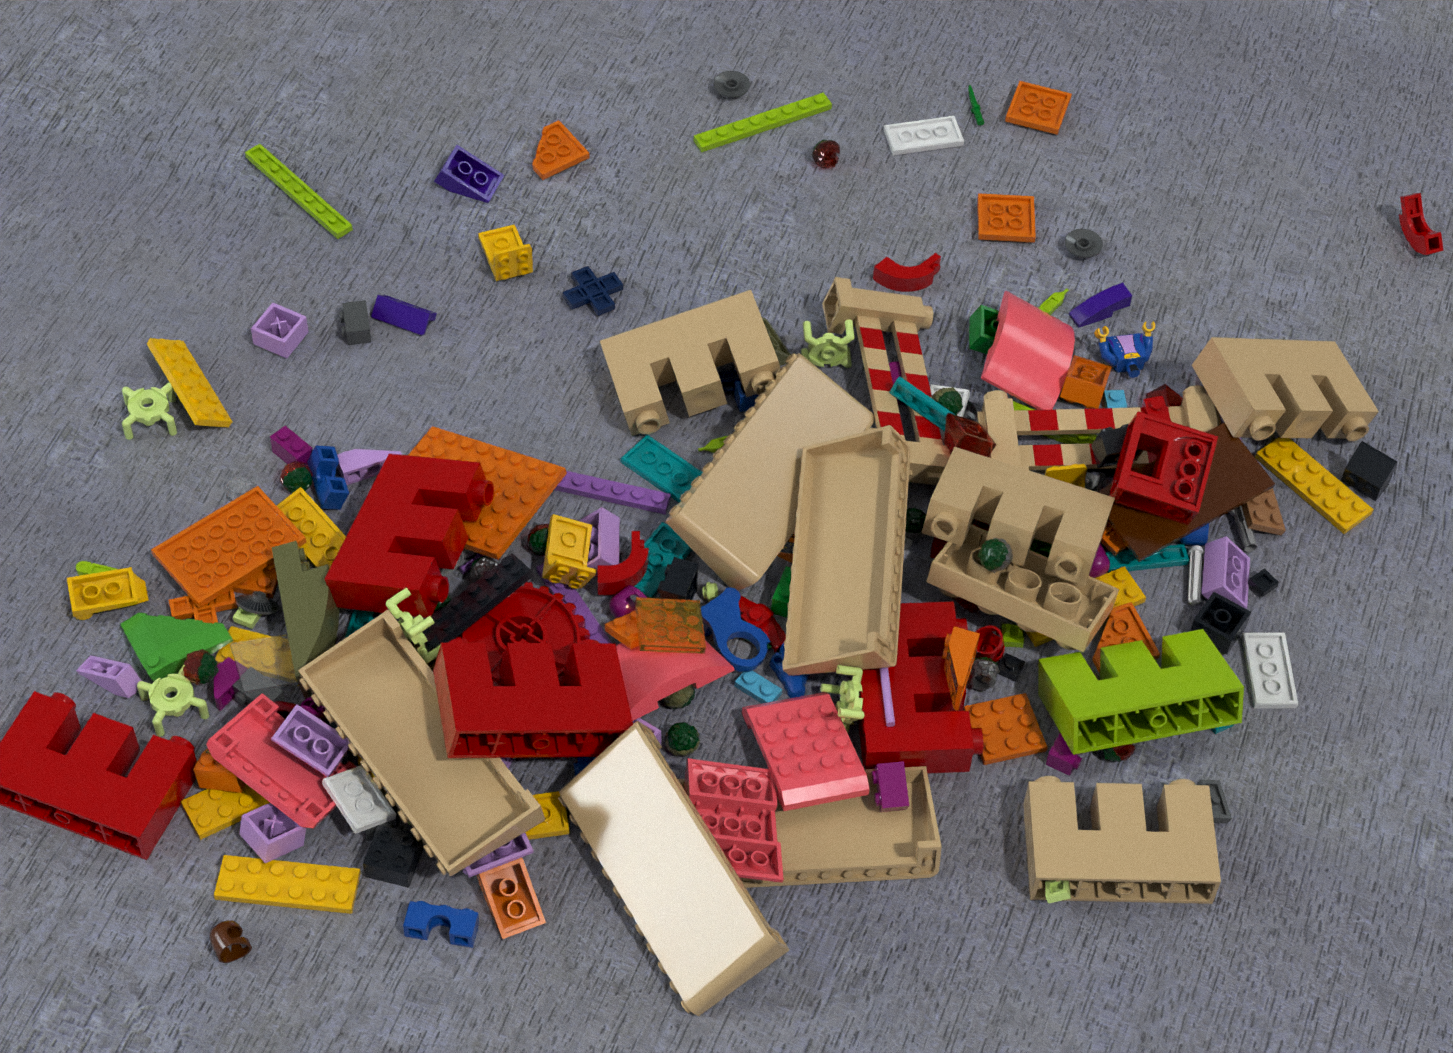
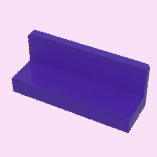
M377 295L371 316L408 331L425 335L429 321H435L437 313L388 295Z

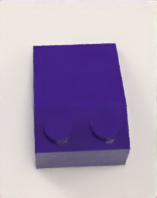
M456 145L434 182L450 192L489 203L504 174L459 145Z

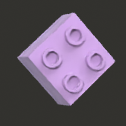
M275 303L268 307L251 328L254 345L284 358L290 356L309 332L306 316Z
M268 803L242 815L239 834L264 863H268L304 846L306 828L299 826L273 804Z

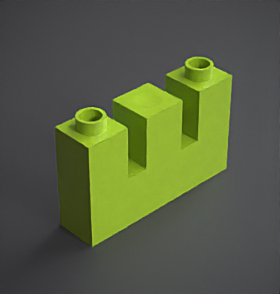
M1204 629L1162 636L1161 668L1142 640L1102 647L1100 654V680H1097L1081 652L1038 659V695L1073 755L1242 723L1244 686Z

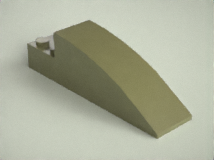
M297 541L272 547L295 677L306 699L311 697L313 693L310 689L306 691L299 682V679L302 677L298 670L335 646L339 625V608L336 606L329 586H327L324 580L329 571L328 565L311 569L309 561L305 562L307 558L304 548H299Z

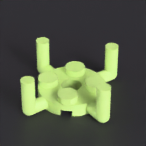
M850 319L845 321L846 336L843 338L834 336L833 333H825L817 339L812 337L811 323L804 321V340L809 345L808 349H801V355L812 364L824 367V364H830L831 367L841 364L846 368H850L852 362L850 348L847 344L855 338L853 321Z
M167 383L161 389L151 387V389L147 390L140 388L133 391L127 386L122 388L125 405L129 416L122 421L126 439L130 440L133 438L131 424L135 421L151 426L156 421L162 419L167 423L169 434L171 436L177 434L174 417L167 413L170 409L169 402L173 403L177 400L171 383ZM144 404H153L150 407L143 406Z
M405 588L388 599L386 606L394 618L399 619L398 623L405 637L410 643L413 641L417 645L414 648L423 660L429 663L437 658L440 645L428 652L424 644L428 640L422 632L435 622L431 616L423 619L420 614L413 619L409 612H402L398 608L397 604L411 595L410 591Z
M184 664L178 674H168V677L158 678L152 684L144 681L137 683L140 699L142 701L149 699L152 709L157 712L152 723L155 733L159 737L165 734L162 724L165 715L179 717L191 705L198 707L202 719L209 718L206 701L194 697V689L191 684L193 676L188 664ZM177 692L175 697H166L167 693Z
M837 665L836 673L853 676L852 680L842 681L841 685L822 683L820 691L841 695L840 701H837L835 707L838 717L841 718L848 733L850 725H854L853 721L861 720L865 716L862 711L863 698H859V691H862L860 682L863 670L859 667Z

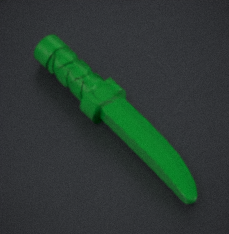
M969 85L968 94L972 106L971 112L975 116L977 125L982 126L984 119L980 111L981 107L977 104L973 89Z

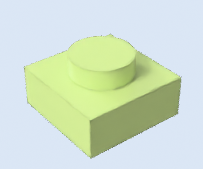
M239 607L233 616V621L253 629L262 614L251 613Z
M1045 881V894L1048 904L1071 899L1069 881Z

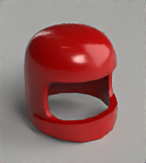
M992 625L976 630V633H980L976 657H988L994 662L1000 660L1005 651L1001 630ZM992 631H996L1000 637L993 634Z

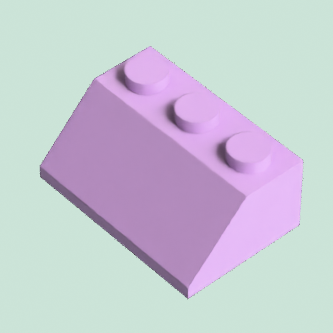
M603 507L579 520L580 522L592 525L587 567L596 569L594 577H598V565L619 564L620 518Z
M1227 536L1205 544L1201 592L1207 599H1209L1213 592H1216L1247 609L1250 557Z
M297 704L271 738L273 742L327 777L339 766L350 750L347 746L350 744L347 738L342 740L334 728Z
M523 833L462 871L468 877H472L532 854L534 850L526 833Z

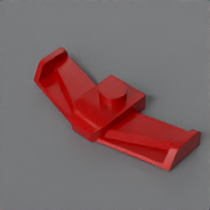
M741 596L739 600L741 619L753 624L766 633L771 641L770 645L774 649V653L780 652V647L786 640V634L773 617L774 612L764 604H756Z

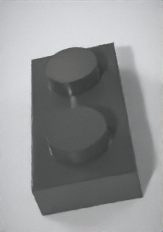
M1200 779L1197 785H1209L1214 823H1228L1232 817L1220 780Z

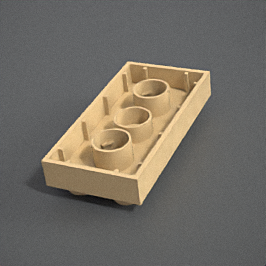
M972 524L962 546L948 541L932 561L926 582L938 587L944 595L961 597L976 604L986 614H999L1016 622L1018 627L1024 631L1039 632L1056 640V643L1064 649H1077L1083 653L1112 611L1119 592L1118 588L1088 576L1086 585L1083 586L1046 574L1044 571L1048 558L1029 550L1024 566L1011 562L1004 570L997 571L996 573L988 571L981 564L978 557L979 551L982 548L981 545L986 541L988 531Z

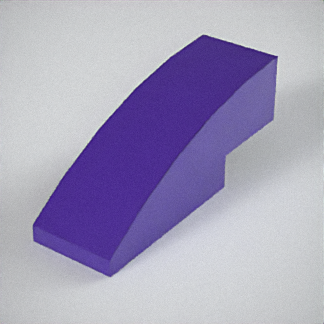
M1122 282L1090 297L1071 310L1069 316L1078 328L1110 318L1114 311L1130 306L1132 294Z

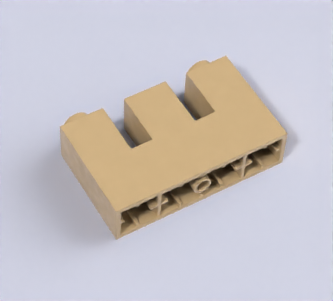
M751 290L600 340L632 436L640 433H655L661 426L670 423L658 389L662 385L677 381L690 417L727 404L716 367L733 362L746 397L764 393L766 391L765 386L777 377L775 374L780 369L777 355Z
M1211 337L1192 364L1193 369L1233 437L1254 438V440L1259 441L1270 437L1276 430L1280 438H1312L1321 427L1327 438H1347L1348 441H1356L1368 433L1369 423L1379 412L1335 341Z
M954 447L930 499L922 533L962 546L973 519L990 524L986 541L993 538L1006 540L1012 549L1013 560L1011 562L1024 566L1034 539L1052 544V548L1044 573L1085 586L1115 498Z
M1043 776L1036 779L1035 782L1029 781L1023 808L1030 900H1047L1045 881L1056 880V882H1059L1060 880L1069 881L1071 899L1062 901L1213 904L1221 883L1209 785H1195L1193 781L1188 779H1178L1172 781L1169 785L1164 784L1157 805L1159 832L1146 831L1142 784L1096 783L1090 804L1092 830H1078L1074 782H1061L1059 778L1054 776Z

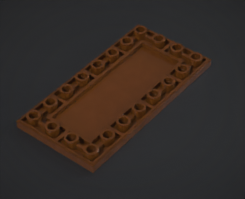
M1225 422L1206 432L1218 436L1199 513L1189 525L1113 502L1108 522L1138 562L1275 486L1273 480L1240 438L1232 436ZM1156 460L1134 472L1151 477ZM1112 484L1097 492L1109 496Z

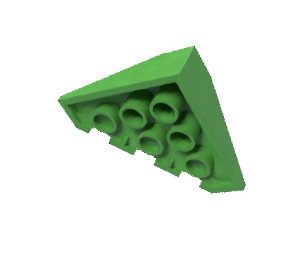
M139 612L120 624L153 682L158 678L168 677V674H178L184 664H188L190 667L194 666L203 659V654L206 652L213 654L234 641L224 624L217 622L214 624L204 623L202 620H181L171 616H150L147 613Z

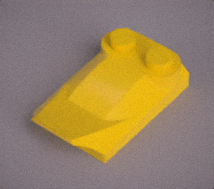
M132 567L67 578L73 617L79 620L89 619L97 612L149 601L146 583L132 571Z

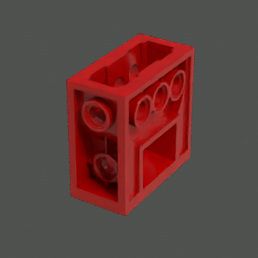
M1138 411L1128 424L1109 496L1115 498V503L1189 525L1200 510L1218 436ZM1137 448L1157 454L1151 477L1131 471Z

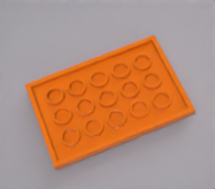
M256 486L152 548L151 551L152 555L194 603L201 608L274 563L272 547L297 541L300 547L307 542L306 537L259 486Z

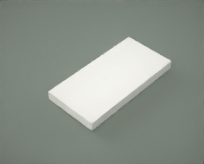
M955 116L884 125V133L893 155L964 146V139Z
M1242 633L1241 638L1254 709L1297 708L1298 700L1285 633Z

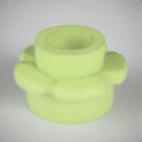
M707 582L706 586H703V597L708 599V602L718 597L716 583Z

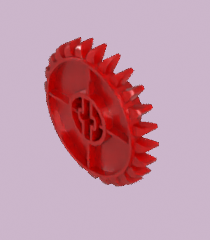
M526 582L524 586L519 587L455 639H466L470 643H486L493 686H501L499 668L507 643H551L559 685L566 686L563 669L572 644L590 639L589 630L584 628V617L579 614L575 615L576 606L573 603L565 604L563 602L564 595L561 593L552 595L549 593V587L543 585L538 589L533 587L532 582Z

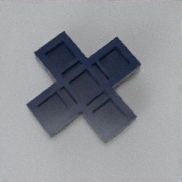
M589 266L571 272V278L577 286L564 291L563 298L572 310L588 303L598 316L615 309V303L609 295L623 290V283L615 272L599 278L594 275Z

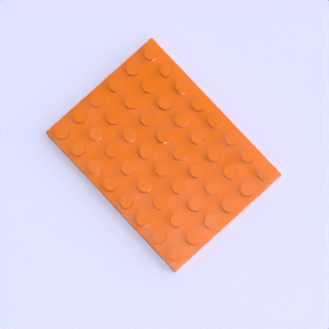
M434 426L429 429L408 454L410 456L481 463L486 479L492 481L494 485V497L489 506L483 507L476 522L462 521L469 537L464 549L497 560L500 559L567 474L564 467Z

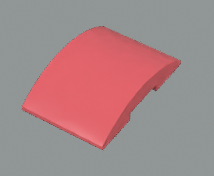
M1005 291L997 317L999 324L993 345L987 353L981 379L1038 410H1052L1062 390L1071 364L1075 342L1074 330L1070 325Z
M683 626L633 649L628 648L622 643L616 646L633 721L658 709L657 701L691 684L698 689L734 671V667L690 626Z
M688 758L684 790L740 878L782 883L784 878L781 842H777L775 810L778 806L776 785L769 769Z

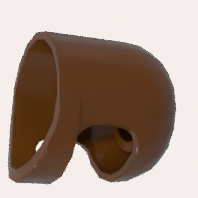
M223 921L214 926L210 932L209 940L219 962H233L246 956L252 950L248 938L240 937L243 930L235 921Z

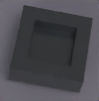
M1263 569L1249 578L1248 584L1263 597L1277 588L1279 582L1266 569Z
M1005 653L998 666L1000 671L998 674L1016 682L1025 665V661Z

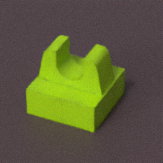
M1002 624L1001 632L1005 647L1023 648L1024 630L1019 628L1018 625Z

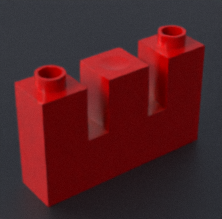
M388 454L324 579L327 586H329L336 606L338 608L383 613L389 610L386 606V601L407 588L411 595L398 603V608L402 612H409L412 617H416L419 614L423 618L432 616L438 602H444L449 592L448 578L441 575L439 568L454 570L469 538L462 521L476 522L483 507L489 506L493 501L494 485L492 481L486 479L481 463Z
M954 601L901 603L897 663L894 667L888 668L895 726H886L879 668L863 670L860 682L862 691H859V698H863L862 711L865 716L861 720L858 719L864 769H875L876 765L881 763L904 761V767L926 766L927 773L970 772L973 755L983 754L982 728H971L969 711H963L966 688L959 710H954L944 670L945 659H942L947 634H952L954 626L968 630L966 618H956Z
M454 639L440 645L433 673L447 758L597 757L633 725L615 643H599L593 639L573 643L563 669L566 686L559 685L551 643H507L499 668L501 686H493L486 643H470L466 639Z
M34 691L0 742V805L147 860L181 805V801L184 800L196 780L193 770L197 763L194 746L180 736H172L167 740L153 735L128 776L124 777L140 752L133 727L93 713L81 731L75 711L76 704L71 698L58 692L53 693L49 697Z

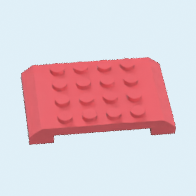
M822 692L742 707V716L748 729H752L777 787V797L783 811L869 795L867 774L841 718L838 717V712L830 694Z
M261 693L209 738L206 744L207 748L216 761L299 826L314 829L336 807V804L322 785L323 779L327 778V776L271 740L285 718L277 713L279 706ZM350 761L346 765L340 763L330 776L355 768L356 766Z

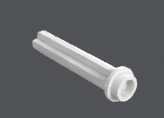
M1198 545L1191 546L1188 550V556L1190 557L1188 603L1193 606L1200 603L1202 557L1205 554L1203 548Z

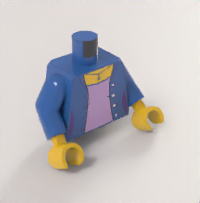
M1146 321L1143 323L1142 330L1145 332V336L1142 333L1106 337L1109 334L1108 327L1104 326L1102 328L1103 335L1100 333V329L1097 328L1094 335L1100 339L1098 343L1101 358L1110 366H1113L1114 370L1118 373L1127 372L1131 378L1139 376L1140 370L1143 369L1144 363L1149 360L1153 350V336H1151V332L1155 329V323H1151V329L1146 328Z

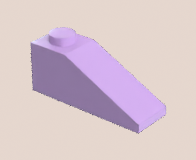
M353 449L337 454L339 459L337 468L341 477L345 478L346 484L349 485L377 476L388 454L402 455L401 451Z
M91 655L76 670L78 674L109 692L126 698H130L137 692V683L142 681L130 664Z

